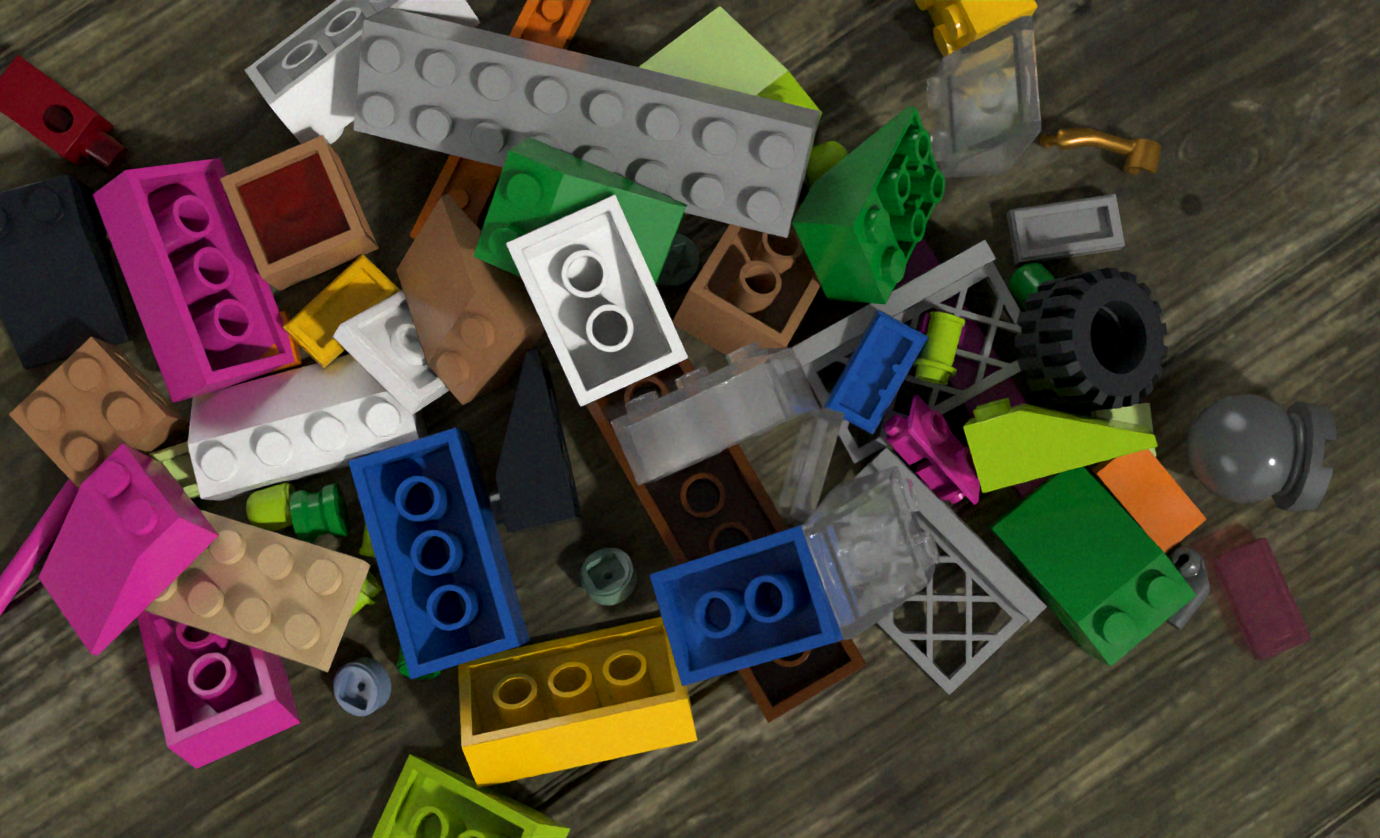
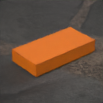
M1149 449L1102 461L1091 470L1118 504L1165 554L1207 520Z

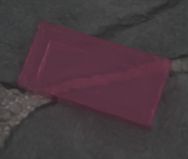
M1257 538L1210 558L1255 660H1266L1312 640L1266 538Z

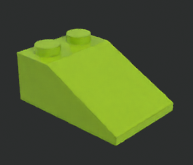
M721 6L717 7L639 66V68L820 111L791 73ZM820 111V115H819V120H818L817 128H818L819 121H820V118H821V115H822V112H821V111Z
M1009 398L977 406V409L973 410L975 418H970L963 426L982 493L1158 447L1155 435L1148 426L1028 404L1011 407Z
M409 754L372 838H567L570 828L524 803L488 787L478 788L476 782L419 756Z

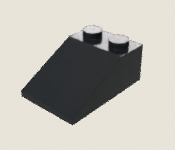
M69 174L0 192V316L23 368L27 370L68 359L90 337L113 345L132 341L107 239L105 238L101 215L93 197L94 189Z
M538 349L526 351L495 475L498 490L489 492L496 524L506 525L507 532L513 534H524L584 520L549 364Z

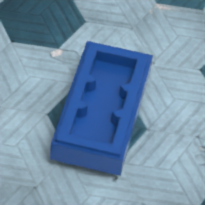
M877 309L824 403V408L874 434L928 336Z

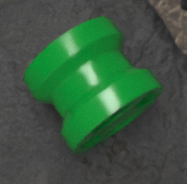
M338 483L326 484L320 492L311 494L306 490L291 493L290 513L298 540L312 544L316 543L320 536L327 534L335 538L348 536L350 531L349 514L344 494Z

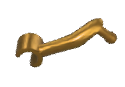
M1086 127L1061 129L1057 135L1048 134L1040 138V145L1043 148L1058 146L1060 150H1068L1082 146H1093L1124 155L1126 160L1123 170L1130 175L1139 174L1141 169L1155 174L1162 148L1158 142L1149 139L1127 140Z

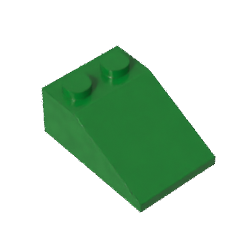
M528 137L508 151L473 257L521 277L506 245L507 242L616 195L656 285L687 204Z
M1084 467L1051 475L988 527L1082 650L1110 667L1196 596L1195 592L1164 551Z

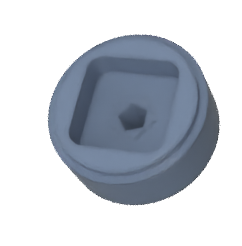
M360 657L338 669L333 680V690L337 702L345 711L355 716H366L387 703L391 694V681L386 669L378 661L369 657Z

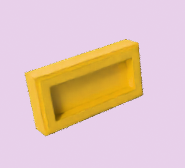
M362 254L283 326L284 331L325 369L345 350L333 337L339 325L401 290Z

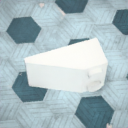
M616 195L506 243L580 407L688 359Z

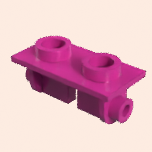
M918 394L913 396L909 416L903 419L899 414L894 415L884 424L883 430L887 433L886 441L909 465L925 457L928 459V461L917 466L916 473L940 500H948L951 504H954L966 496L973 505L978 503L980 482L970 448L964 447L952 434L947 421L940 412L931 410Z

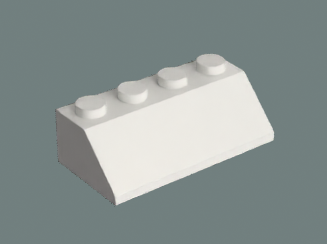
M336 0L245 69V71L269 106L301 144L321 135L332 144L341 136L344 127L352 122L355 117L363 20L383 9L391 7L474 28L481 22L466 0Z
M349 354L335 358L325 369L316 363L193 397L188 449L200 498L224 501L283 482L290 483L350 467L348 462L350 460L427 437L428 434L422 410L420 409L411 415Z

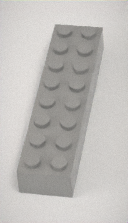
M388 7L363 20L353 130L499 167L504 166L509 149L531 137L687 204L685 213L787 238L797 212L820 111Z

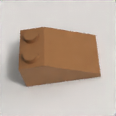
M447 194L440 197L396 271L428 366L459 402L464 405L506 385L525 359L526 351H530L545 332V328L521 277L473 257L482 231L451 196Z
M801 203L798 204L797 212L802 205ZM730 224L690 287L672 321L675 326L764 379L787 347L821 286L793 224L787 238Z

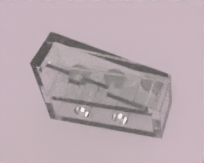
M755 342L726 355L729 365L714 373L709 374L707 367H702L677 378L675 384L678 390L661 398L658 397L656 391H652L625 403L624 405L628 413L610 422L638 486L658 481L720 454L723 450L751 437L756 438L771 431V428L799 415L807 416L820 410L793 348H764L761 350L758 342Z

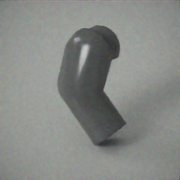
M1188 546L1176 548L1169 556L1170 561L1196 594L1192 600L1165 621L1179 631L1186 625L1210 592V582L1203 556Z

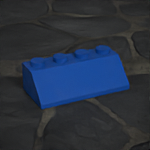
M453 428L348 461L410 679L515 648L530 641L469 432Z

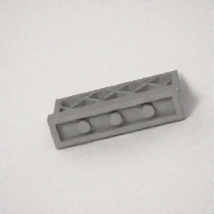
M986 240L892 291L886 305L871 303L789 350L854 464L889 445L886 441L887 433L883 430V427L892 416L899 414L904 419L909 415L893 411L898 394L897 391L883 416L878 437L858 448L848 430L849 421L824 408V403L830 393L826 391L816 372L833 362L847 364L850 358L844 356L855 350L877 309L903 323L910 320L909 326L914 329L917 327L920 314L928 309L989 325L981 355L956 349L955 356L978 362L972 385L959 390L906 375L905 382L931 389L927 405L931 410H937L942 415L1020 372L1017 360L1012 363H1006L989 358L997 328L1021 335V327L1016 324L1021 311L993 263L996 258ZM986 278L996 296L991 318L962 310L968 287ZM958 293L954 307L940 304ZM1002 308L1011 323L999 320ZM986 365L1000 368L983 378ZM939 391L952 395L935 405Z
M888 446L883 447L808 523L827 521L828 523H848V554H838L841 562H848V575L843 571L848 589L854 588L863 591L854 582V562H887V592H865L873 602V619L949 695L1027 620L1032 622L1047 607L1043 600L954 511L940 500ZM870 478L887 493V516H854V493ZM848 500V515H833ZM893 500L909 516H893ZM854 523H887V554H854ZM893 523H917L926 532V554H893ZM933 540L948 555H934ZM893 562H926V593L893 592ZM933 562L957 563L965 571V593H933ZM972 579L987 594L972 593ZM873 600L887 601V614ZM893 601H926V631H903L893 621ZM933 601L965 602V632L933 631ZM972 602H996L1011 616L995 632H972ZM913 640H926V653ZM933 640H965V661L950 676L933 661ZM972 641H985L972 653Z

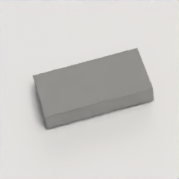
M1116 194L1012 209L1006 214L1015 266L1115 251L1125 246Z

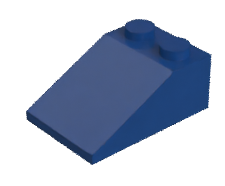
M827 521L800 525L650 574L682 686L835 643L862 633Z

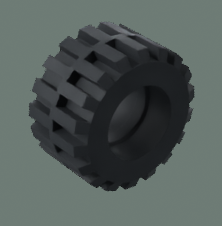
M1118 268L1095 269L1055 277L1053 280L1045 281L1037 286L1038 292L1029 294L1024 302L1028 310L1019 313L1016 323L1021 327V335H1015V347L1021 348L1022 358L1017 359L1020 371L1027 370L1029 377L1026 383L1032 391L1040 390L1039 399L1047 405L1056 404L1057 410L1067 412L1119 409L1139 403V397H1147L1154 389L1152 381L1160 380L1164 370L1160 363L1161 359L1167 358L1168 347L1164 345L1163 335L1168 334L1166 323H1161L1159 317L1162 309L1158 300L1152 301L1150 299V288L1145 283L1137 284L1136 275L1128 271L1119 272Z

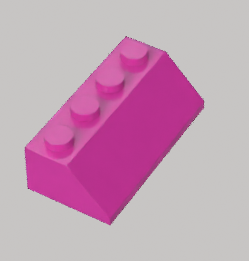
M221 158L124 170L93 194L173 403L222 390L295 362L288 334L284 331L283 326L285 325L270 286L260 276L220 178L227 176ZM275 343L280 354L259 359Z

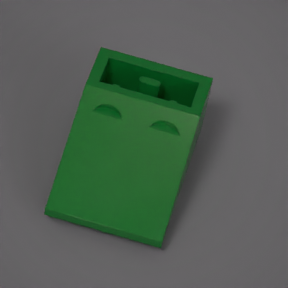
M916 106L906 107L813 183L792 221L821 287L829 300L886 305L896 283L900 282L904 276L906 263L916 243L920 242L924 236L926 223L936 203H939L943 198L945 178L942 171L937 167L931 150L930 135L923 127Z

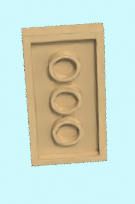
M200 510L219 536L144 611L328 672L371 565L356 557Z

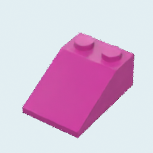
M122 443L81 484L38 578L90 654L98 656L219 534L163 463Z
M143 611L137 617L167 747L194 768L202 767L301 723L288 676L280 656Z

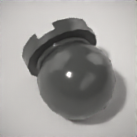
M1257 395L1228 396L1205 407L1189 427L1186 458L1194 475L1206 490L1213 495L1235 503H1260L1272 496L1277 508L1282 510L1302 512V509L1313 511L1325 496L1333 473V468L1323 467L1322 463L1325 439L1336 441L1337 432L1334 416L1328 406L1296 401L1286 411L1279 403Z

